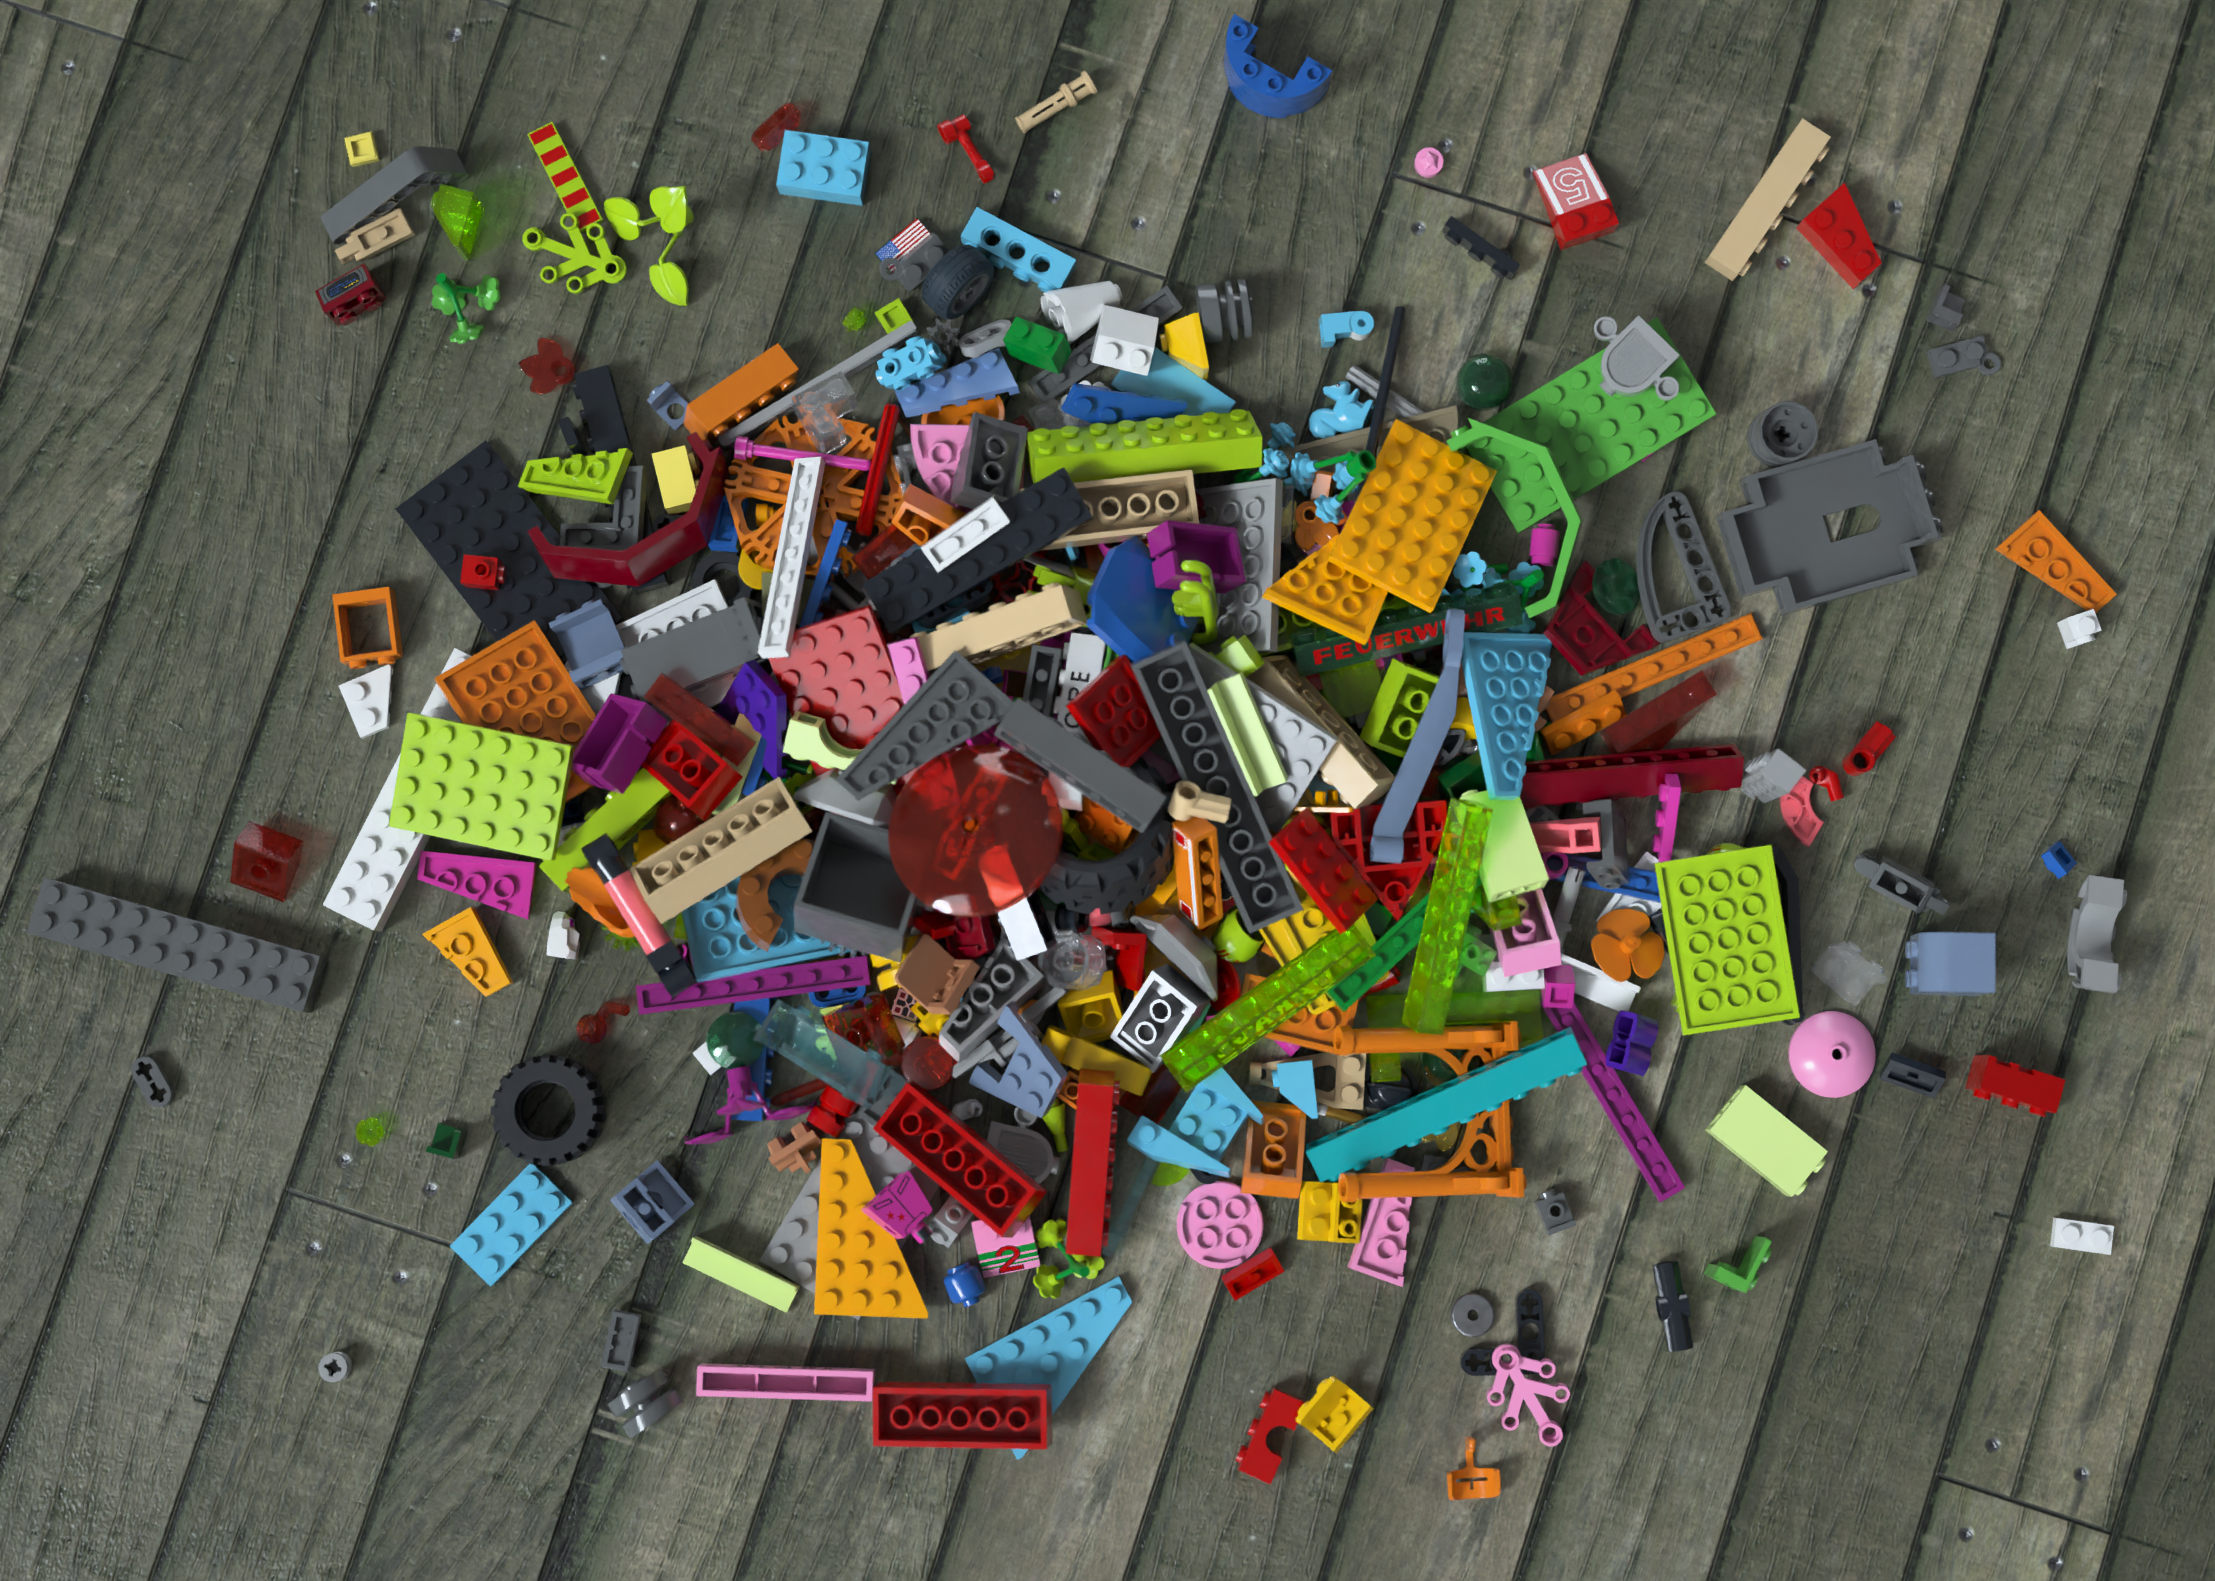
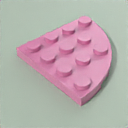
M910 424L913 454L919 472L931 494L966 514L973 510L971 508L950 502L954 475L969 425ZM1024 459L1019 491L1024 489Z

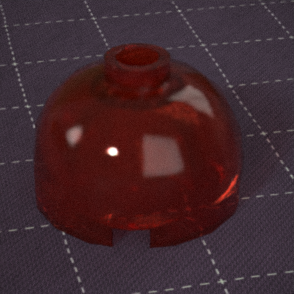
M672 794L657 807L653 830L660 840L670 844V841L674 842L712 817L710 815L704 821Z

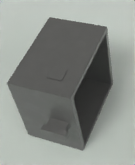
M826 812L794 904L795 932L901 963L919 906L925 907V910L932 912L935 906L936 893L931 891L924 892L931 872L929 868L932 863L933 843Z

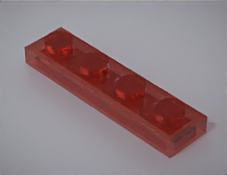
M663 672L644 695V698L737 767L756 743V741Z

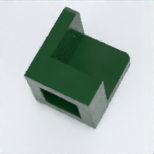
M438 1123L432 1145L427 1146L425 1152L450 1159H459L468 1130Z

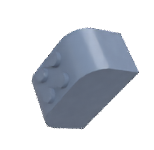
M1926 932L1910 936V941H1906L1905 955L1906 958H1910V970H1906L1905 986L1910 987V994L1980 996L1995 993V933Z

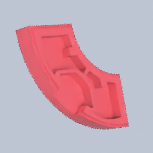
M1802 776L1788 794L1780 797V808L1790 832L1803 845L1810 847L1824 822L1817 817L1811 806L1810 793L1814 783Z

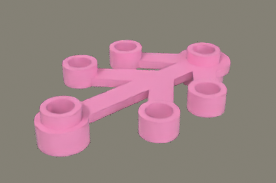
M1511 1344L1498 1346L1492 1354V1362L1497 1372L1493 1386L1488 1389L1486 1396L1492 1406L1501 1405L1505 1399L1503 1389L1508 1375H1510L1514 1382V1388L1508 1409L1501 1416L1502 1426L1509 1431L1515 1430L1518 1427V1415L1524 1399L1540 1426L1538 1434L1541 1442L1547 1446L1559 1444L1563 1437L1561 1427L1556 1421L1548 1418L1534 1393L1552 1397L1555 1401L1563 1403L1570 1397L1568 1386L1564 1383L1551 1385L1524 1377L1520 1370L1525 1369L1539 1372L1541 1377L1550 1378L1556 1371L1554 1362L1548 1358L1538 1361L1523 1357L1520 1351ZM1504 1354L1512 1356L1508 1362L1502 1361L1501 1357ZM1549 1364L1552 1368L1549 1372H1543L1541 1370L1542 1366ZM1564 1389L1566 1394L1559 1397L1556 1395V1391ZM1498 1392L1501 1394V1397L1498 1400H1492L1490 1398L1491 1394ZM1507 1417H1514L1515 1422L1509 1425L1505 1423V1419ZM1553 1427L1555 1432L1552 1435H1547L1544 1433L1545 1429Z

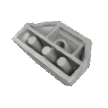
M837 767L803 783L794 794L793 799L797 801H803L806 804L901 834L906 832L911 823L910 816L890 784L857 801L835 781L844 771Z
M1174 914L1136 915L1129 919L1136 929L1145 933L1146 938L1211 998L1213 1002L1218 999V961L1216 954L1213 952L1216 947L1205 936L1199 939L1192 932L1195 927L1184 916L1180 920Z

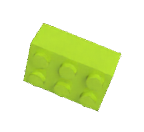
M1393 658L1359 737L1373 747L1404 758L1440 676Z

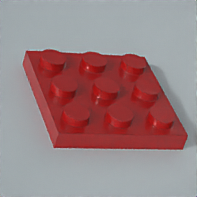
M1125 654L1113 660L1066 705L1093 748L1097 751L1102 750L1112 757L1113 762L1121 767L1129 768L1161 736L1130 666V661Z

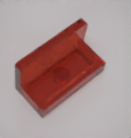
M1162 1064L1156 1072H1152L1142 1096L1126 1091L1118 1104L1137 1117L1141 1118L1143 1115L1158 1125L1186 1082V1079Z

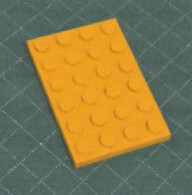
M1395 419L1376 458V468L1369 473L1328 561L1431 613L1435 608L1497 471L1458 450L1455 452L1451 451L1448 445Z

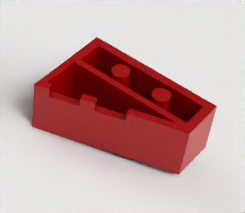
M1845 182L1796 227L1853 290L1882 263Z
M1974 1055L1965 1089L1974 1091V1097L1990 1101L1991 1096L2002 1099L2001 1105L2018 1109L2019 1105L2029 1107L2028 1113L2041 1117H2046L2047 1113H2057L2065 1084L2064 1079L2037 1070L2026 1069L2013 1062L1996 1060L1997 1057L1991 1055Z

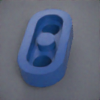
M858 986L855 991H850L847 988L829 990L827 996H821L818 992L808 994L810 1001L815 1006L824 1008L860 1000L865 994L866 986Z

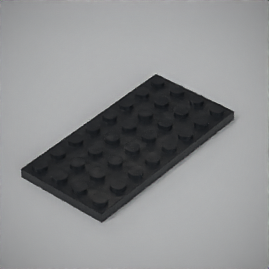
M485 440L395 509L496 641L503 639L535 620L557 656L565 665L567 657L557 634L549 626V623L556 620L558 615L565 612H574L588 601L601 599L609 608L616 625L624 620V618L595 582L553 577L527 531L538 526L546 540L554 546H560V535L527 492L518 487L519 482ZM464 554L499 558L503 562V566H506L505 583H501L500 591L465 587L460 583Z

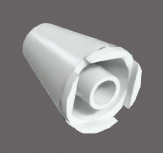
M1104 281L1047 291L1043 293L1045 296L1041 297V307L1046 323L1052 322L1056 331L1065 334L1068 343L1071 344L1099 323L1103 304L1119 308L1120 300L1123 299V296L1117 284L1113 285L1111 281Z

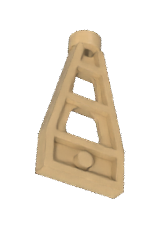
M1324 1052L1263 1064L1262 1062H1250L1248 1085L1261 1084L1276 1090L1280 1089L1279 1087H1273L1272 1070H1277V1064L1312 1060L1313 1069L1330 1065L1335 1069V1087L1330 1092L1315 1088L1316 1102L1332 1108L1363 1110L1366 1053L1351 1054L1343 1057ZM1264 1069L1266 1077L1261 1080V1071Z

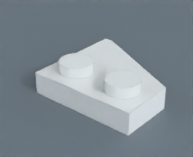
M390 664L339 685L358 734L362 739L389 728V705L391 704L392 695L390 691L391 674L393 675V667Z

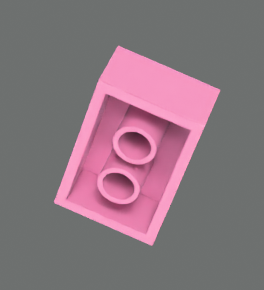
M1541 888L1490 903L1485 890L1482 891L1484 915L1495 949L1498 952L1497 955L1504 977L1561 965L1560 941Z

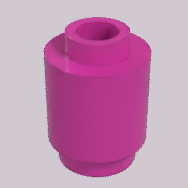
M1538 524V528L1532 529L1529 557H1532L1531 564L1554 566L1555 559H1558L1560 531L1555 530V525Z

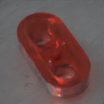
M793 103L781 106L753 132L751 141L761 151L775 148L779 140L784 136L785 130L792 131L799 125L800 111Z

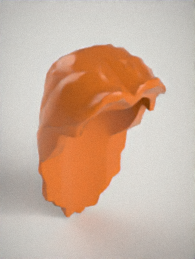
M573 867L571 871L567 872L565 882L570 887L569 892L573 901L577 902L595 920L604 924L611 932L621 937H635L592 867H585L584 869Z

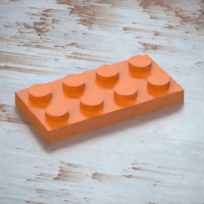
M1246 973L1232 1030L1249 1029L1254 1036L1337 1055L1333 1045L1334 1030L1336 1026L1353 1027L1359 999L1345 1012H1342L1335 1005L1318 1015H1313L1304 1002L1297 1005L1298 992L1293 984ZM1288 997L1287 1001L1291 1006H1295V1008L1286 1013L1287 1009H1284V1016L1277 1019L1278 1011H1275L1274 1007ZM1260 1016L1272 1021L1275 1020L1272 1025L1269 1026V1023L1265 1025V1030L1257 1034L1258 1018Z

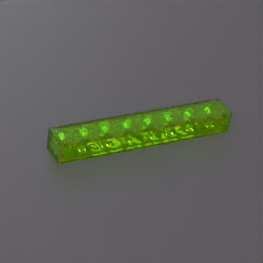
M1451 798L1401 1021L1417 1033L1443 1035L1493 809L1477 801Z
M1354 924L1341 934L1334 929L1162 1053L1160 1057L1184 1091L1188 1092L1375 957L1376 954Z

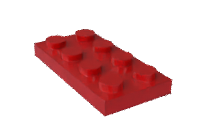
M1308 808L1300 811L1268 842L1339 934L1347 931L1378 900L1377 896Z

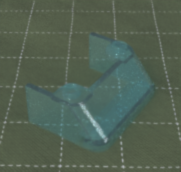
M778 999L753 1040L785 1056L842 1092V1096L871 1109L876 1101L886 1066L881 1062L883 1056L870 1048L864 1052L812 1019L814 1013L799 1005L795 1009Z

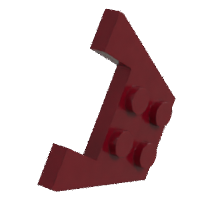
M1587 561L1583 562L1577 569L1543 633L1581 676L1650 651L1660 644L1643 624L1623 641L1584 598L1590 590L1603 580Z
M930 873L924 892H935L940 914L956 924L954 934L945 937L949 954L955 960L975 961L993 950L995 944L983 891L963 884L959 885L952 880Z

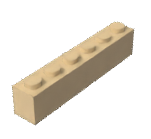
M1802 118L1704 263L1731 281L1738 274L1744 276L1753 263L1748 260L1753 251L1759 254L1768 241L1764 237L1768 229L1770 228L1774 231L1782 220L1783 216L1779 214L1784 206L1790 208L1799 195L1795 191L1799 183L1803 185L1807 183L1814 172L1810 168L1814 161L1821 162L1830 149L1826 146V143L1831 138L1829 135Z

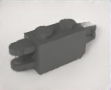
M1865 853L1857 854V857L1855 856L1854 868H1856L1858 873L1860 872L1861 875L1869 878L1868 887L1918 913H1921V911L1927 913L1931 908L1943 915L1950 906L1949 901L1938 895L1940 889L1935 887L1934 882L1883 855L1880 860Z

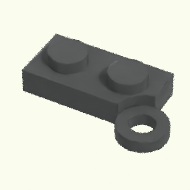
M932 232L899 261L892 257L884 259L880 263L879 272L886 280L898 279L904 288L910 292L927 277L936 263L949 251L938 236ZM889 264H894L895 271L892 274H887L886 267Z
M1984 336L1930 349L1926 352L1934 379L1978 368L1979 372L1983 375L1992 376L2001 367L1999 357L1996 354L1987 353L1988 350ZM1985 360L1993 361L1994 367L1987 369L1984 365Z

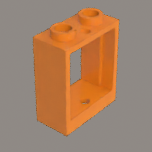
M390 587L332 594L341 663L350 665V669H360L367 667L369 662L378 661V665H388L396 663L395 659L403 658L395 590ZM386 604L392 649L353 655L347 609Z

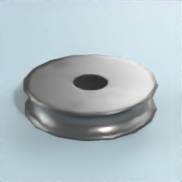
M1476 1293L1464 1294L1452 1306V1323L1463 1335L1469 1337L1481 1336L1487 1333L1493 1325L1495 1318L1494 1308L1490 1301L1482 1295ZM1473 1309L1476 1310L1478 1317L1475 1320H1469L1468 1312Z

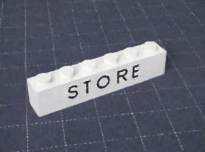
M1071 633L1070 643L1065 642L1063 660H1067L1066 670H1060L1059 687H1063L1061 697L1056 696L1054 714H1058V721L1065 730L1071 734L1082 736L1087 740L1088 745L1092 747L1066 705L1102 672L1105 662L1106 643L1095 635ZM1049 772V778H1043L1041 796H1046L1047 806L1082 811L1084 794Z

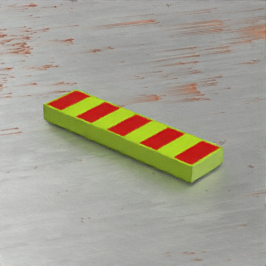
M553 122L528 133L527 135L567 213H571L578 218L580 232H585L592 223H603L604 221Z

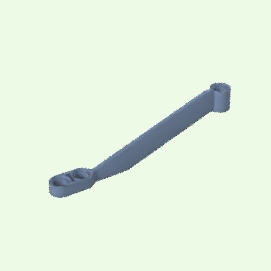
M1448 609L1443 645L1444 668L1374 824L1370 845V860L1373 862L1401 863L1404 849L1403 832L1455 717L1459 667L1463 649L1464 610Z

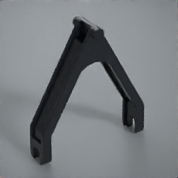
M1775 843L1771 847L1776 877L1781 883L1782 913L1800 1018L1781 1020L1785 1025L1791 1026L1802 1022L1805 1018L1802 993L1799 880L1784 853ZM1659 910L1648 916L1650 926L1661 937L1664 949L1669 954L1663 915Z

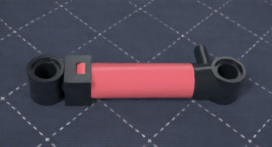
M605 833L583 846L581 850L607 889L670 996L673 998L698 983L674 940L670 938L664 926L645 902L631 872L610 836Z

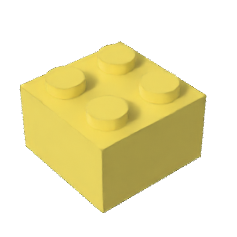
M684 445L652 453L665 510L669 514L685 515L690 509L699 483L697 475L702 474L700 464L694 452L690 453Z

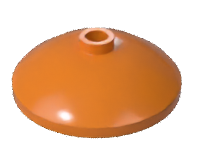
M996 394L994 399L984 400V397L968 400L967 405L958 407L955 404L945 405L940 411L923 414L921 424L970 425L974 412L1005 421L1006 413L1000 396Z

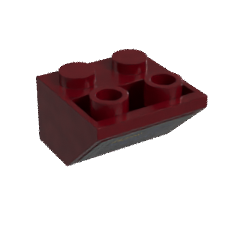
M365 263L315 291L324 313L337 326L351 324L357 319V315L366 310L369 312L379 308L382 305V301L387 299L372 271Z

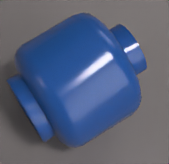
M969 1262L947 1270L948 1275L943 1281L952 1303H963L965 1308L980 1302L979 1295L985 1292L986 1286L977 1266H970Z

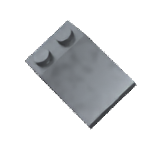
M974 412L954 475L950 502L975 509L992 496L995 497L999 505L1018 494L1028 428Z
M1165 964L1151 972L1110 1038L1154 1073L1197 1022L1211 1001V998L1169 964Z

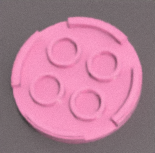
M1216 1181L1212 1184H1203L1197 1187L1184 1199L1177 1216V1233L1184 1250L1198 1263L1210 1268H1230L1248 1259L1258 1247L1263 1234V1216L1254 1197L1251 1194L1241 1193V1186L1231 1182Z

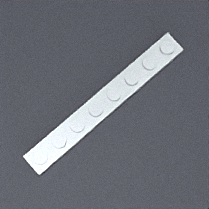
M822 457L798 458L794 461L758 653L762 658L790 656L825 468V462Z

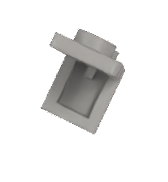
M951 1195L928 1226L933 1232L931 1238L935 1242L949 1248L973 1213Z

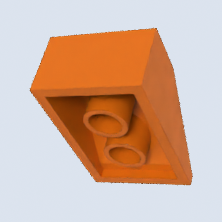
M1250 1100L1263 1115L1264 1122L1261 1125L1249 1117L1247 1119L1241 1193L1298 1199L1302 1184L1306 1113L1292 1104Z

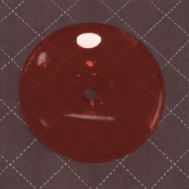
M983 744L968 745L949 750L925 763L904 785L896 799L890 816L888 828L889 851L901 881L910 892L926 905L954 916L981 917L992 915L1023 901L1047 877L1060 850L1063 835V817L1055 789L1046 775L1032 761L1004 747ZM969 820H978L979 827L975 832H965V825Z

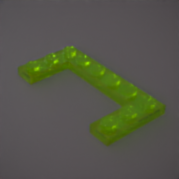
M1539 990L1366 996L1368 1028L1517 1021L1521 1032V1042L1518 1045V1049L1543 1039ZM1369 1053L1371 1082L1401 1081L1399 1053Z

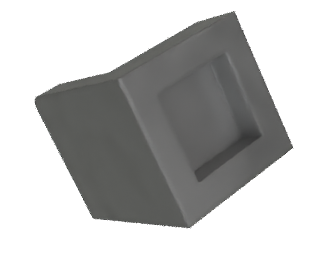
M1944 284L1937 292L1926 321L1953 331L1962 319L1963 314L1960 313L1965 300L1949 293L1950 286Z

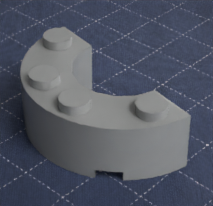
M2089 875L2080 888L2078 897L2083 899L2080 908L2073 909L2067 948L2069 975L2075 976L2076 980H2072V984L2076 988L2107 993H2116L2120 989L2122 976L2118 973L2119 964L2114 963L2111 942L2114 940L2116 933L2115 920L2127 900V891L2123 890L2124 880Z

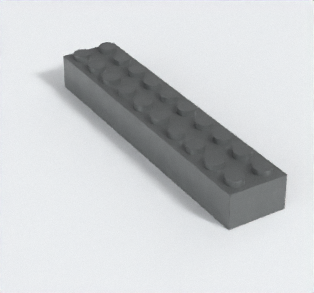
M1179 641L1130 663L1181 781L1194 783L1200 788L1201 792L1231 799L1226 823L1206 820L1216 827L1219 867L1248 932H1255L1302 911L1303 907L1281 858L1268 843L1272 839L1186 641Z
M50 878L43 879L27 929L28 934L305 1013L312 1012L328 960L327 957Z

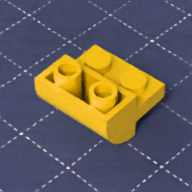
M1302 1181L1297 1239L1360 1243L1362 1199H1357L1356 1202H1342L1338 1193V1183Z

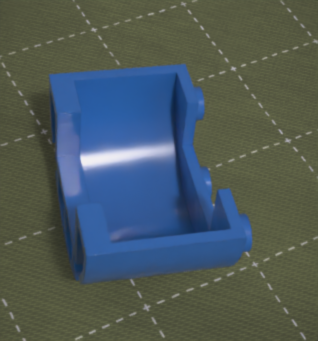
M1234 14L1227 30L1224 70L1228 85L1235 97L1250 110L1273 118H1286L1289 115L1302 114L1318 104L1328 92L1332 70L1307 57L1294 80L1252 57L1256 46L1251 41L1259 28Z

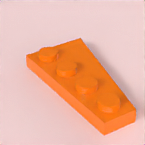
M2040 510L2035 512L1995 548V550L2087 611L2094 609L2095 613H2097L2117 595Z

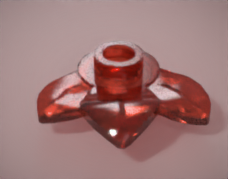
M546 338L538 339L537 348L539 354L527 357L519 362L523 372L533 379L530 391L536 394L550 393L557 385L569 383L575 374L574 364L571 360L564 357L561 346ZM559 367L566 368V372L562 376L556 373Z

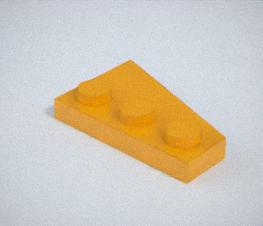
M469 907L422 934L428 941L435 944L441 950L440 953L447 959H450L485 997L514 983L475 907Z

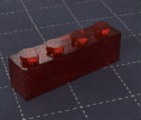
M1701 670L1599 733L1612 754L1661 750L1717 694Z

